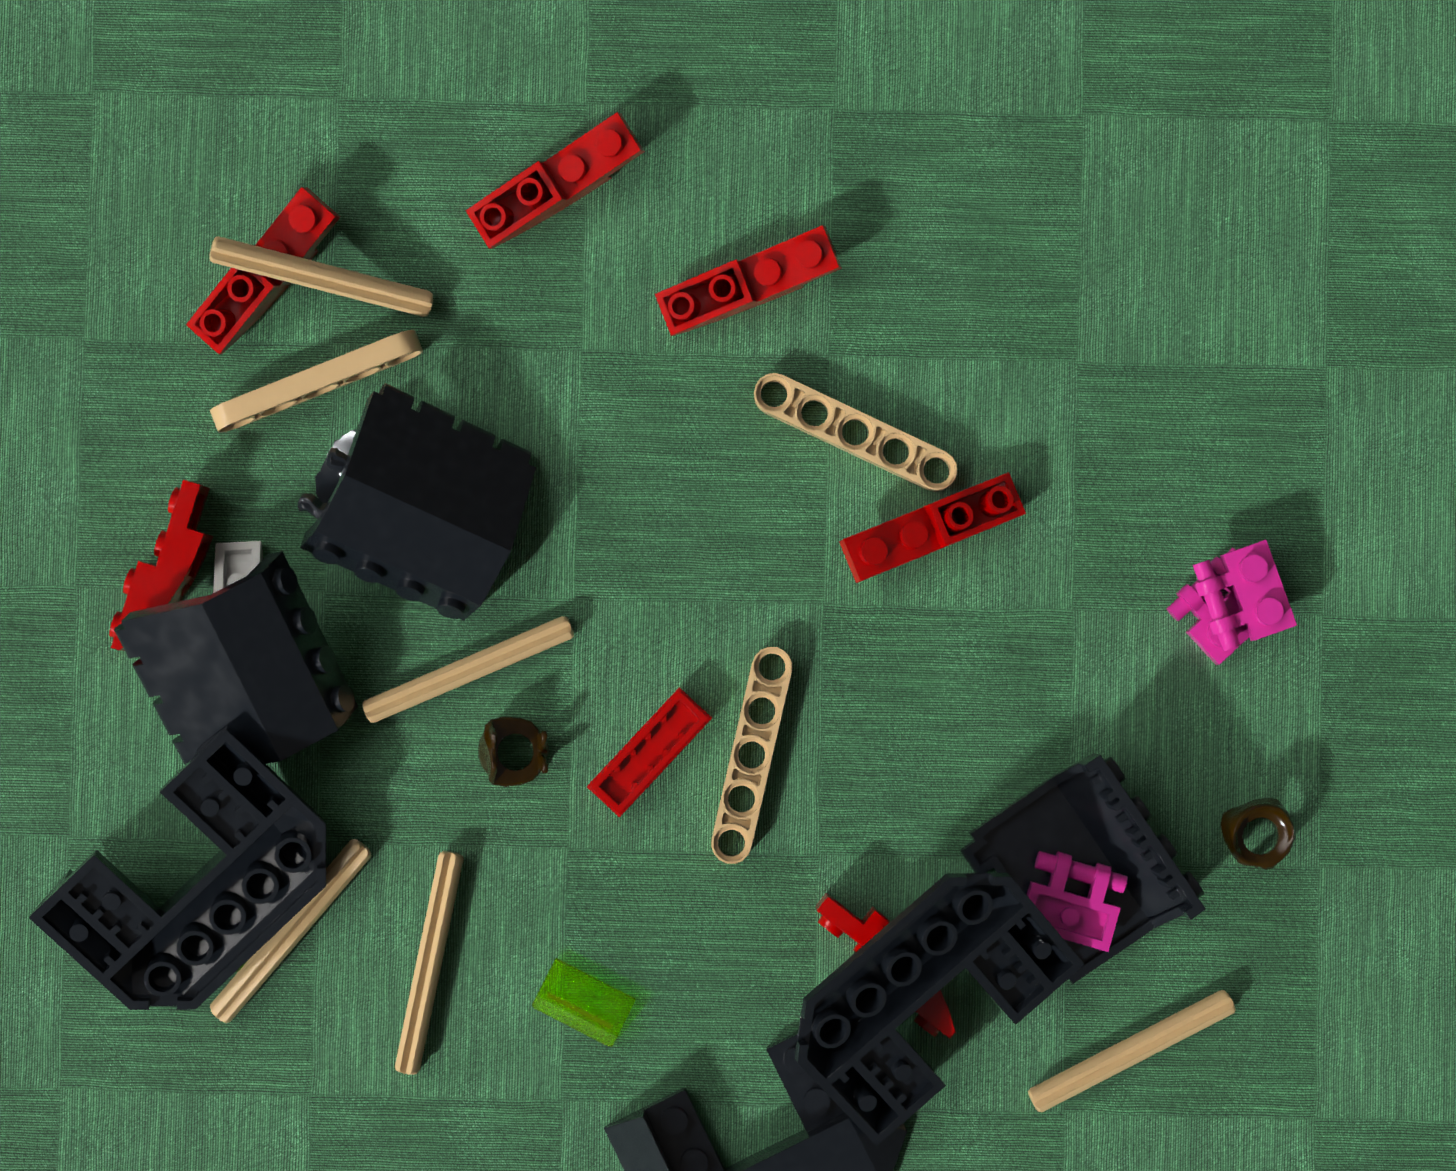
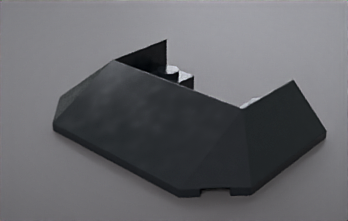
M228 727L202 743L198 747L195 756L160 790V793L221 849L161 907H158L96 850L74 872L70 869L29 916L30 920L130 1010H149L150 1006H177V1010H196L326 887V821Z
M947 873L803 998L795 1059L868 1138L878 1146L946 1086L938 1074L898 1032L896 1028L966 968L1016 1025L1085 964L1008 873Z
M798 1031L766 1047L805 1128L796 1134L724 1168L686 1087L604 1127L624 1171H894L907 1129L903 1123L876 1146L796 1061L795 1052Z

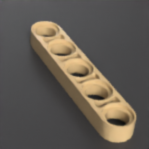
M415 330L403 331L213 407L210 413L219 433L234 430L408 361L423 353V349Z
M778 373L767 374L760 378L755 386V403L765 414L913 484L936 492L946 489L956 479L957 464L954 458L946 451ZM769 382H778L785 387L787 398L782 405L771 407L763 402L761 390ZM810 401L821 402L827 409V419L819 426L808 425L802 418V408ZM851 420L861 421L868 429V437L860 445H851L843 438V426ZM898 439L907 445L909 454L905 462L895 465L885 459L883 447L889 440ZM939 458L946 462L949 467V475L944 482L935 484L926 479L923 469L928 460Z
M767 647L760 650L755 655L750 669L711 841L714 855L720 861L727 864H736L743 861L748 856L754 839L792 673L790 656L778 647ZM767 654L779 655L784 660L785 671L776 680H768L760 674L759 662ZM757 698H767L774 704L775 715L768 723L758 724L749 716V706ZM747 742L759 743L765 751L763 762L755 768L744 766L738 757L741 746ZM746 786L753 791L755 802L749 810L738 812L730 806L728 796L733 788ZM728 830L740 832L745 840L743 850L734 856L724 854L718 846L720 835Z

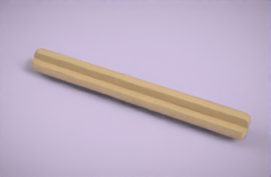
M220 236L215 237L211 245L209 258L215 264L422 317L429 315L433 304V294L424 289Z
M561 616L364 700L362 705L365 715L370 723H376L568 641L574 637L571 623L567 617Z
M356 839L348 842L326 868V887L266 942L210 1004V1009L216 1018L224 1023H229L233 1020L371 858V852L367 846Z
M442 851L437 859L395 1062V1070L403 1074H417L421 1067L463 864V856L455 852Z
M1220 990L1030 1088L1028 1095L1035 1109L1038 1112H1044L1234 1014L1236 1011L1234 1002L1225 990Z

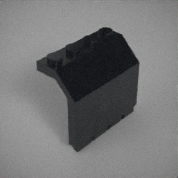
M384 383L379 393L374 391L367 398L339 482L321 516L305 532L300 548L312 553L320 562L337 564L353 571L363 581L380 583L395 590L400 597L406 600L420 601L436 608L438 613L444 617L464 621L482 605L512 550L536 467L529 464L531 452L505 439H501L497 448H494V434L465 420H461L455 430L452 428L455 420L454 415L425 401H421L415 411L411 409L414 396Z
M283 551L268 554L246 577L211 595L130 612L121 621L122 624L114 629L128 658L140 657V659L133 663V667L148 696L160 695L153 702V706L168 734H180L172 742L184 765L195 756L198 747L226 727L265 764L280 762L338 731L358 707L354 693L350 686H348L336 662L335 654L329 647L317 623L316 615L310 608L298 584L297 576L290 567Z
M1096 753L1049 777L970 831L969 834L973 841L960 850L975 873H986L992 868L996 873H1008L1026 895L1030 881L1048 886L1051 873L1035 868V861L1039 851L1056 855L1058 851L1072 855V860L1094 867L1097 863L1111 866L1112 872L1128 877L1123 894L1107 889L1104 898L1105 903L1121 908L1109 952L1065 940L1085 964L1069 978L1072 984L1154 928L1182 915L1191 920L1206 910L1199 899L1205 893L1197 880L1189 871L1182 875L1173 861L1178 856V853L1163 833L1156 837L1146 822L1152 818V815L1137 795L1130 798L1120 784L1126 778L1119 766L1111 757L1104 760L1100 754ZM1067 878L1064 891L1088 897L1090 884Z

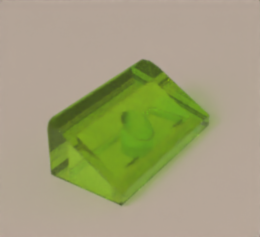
M556 958L533 1001L532 1007L594 1040L612 1047L636 999Z

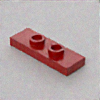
M679 687L586 787L620 818L712 717Z

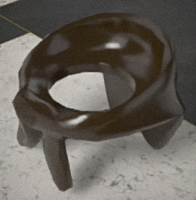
M518 717L495 718L485 725L483 735L479 741L478 757L481 766L488 774L491 784L503 787L518 786L533 781L541 771L544 774L548 772L546 759L550 750L546 731L540 734L532 721ZM515 733L528 738L533 747V757L530 763L523 769L516 771L504 767L499 761L497 753L502 739Z
M1274 798L1255 799L1243 805L1233 807L1222 814L1220 825L1224 841L1231 855L1239 864L1256 868L1261 867L1268 870L1275 868L1289 854L1295 840L1294 825L1288 811L1279 800ZM1267 818L1277 828V843L1267 853H1252L1247 849L1243 841L1244 828L1253 819Z

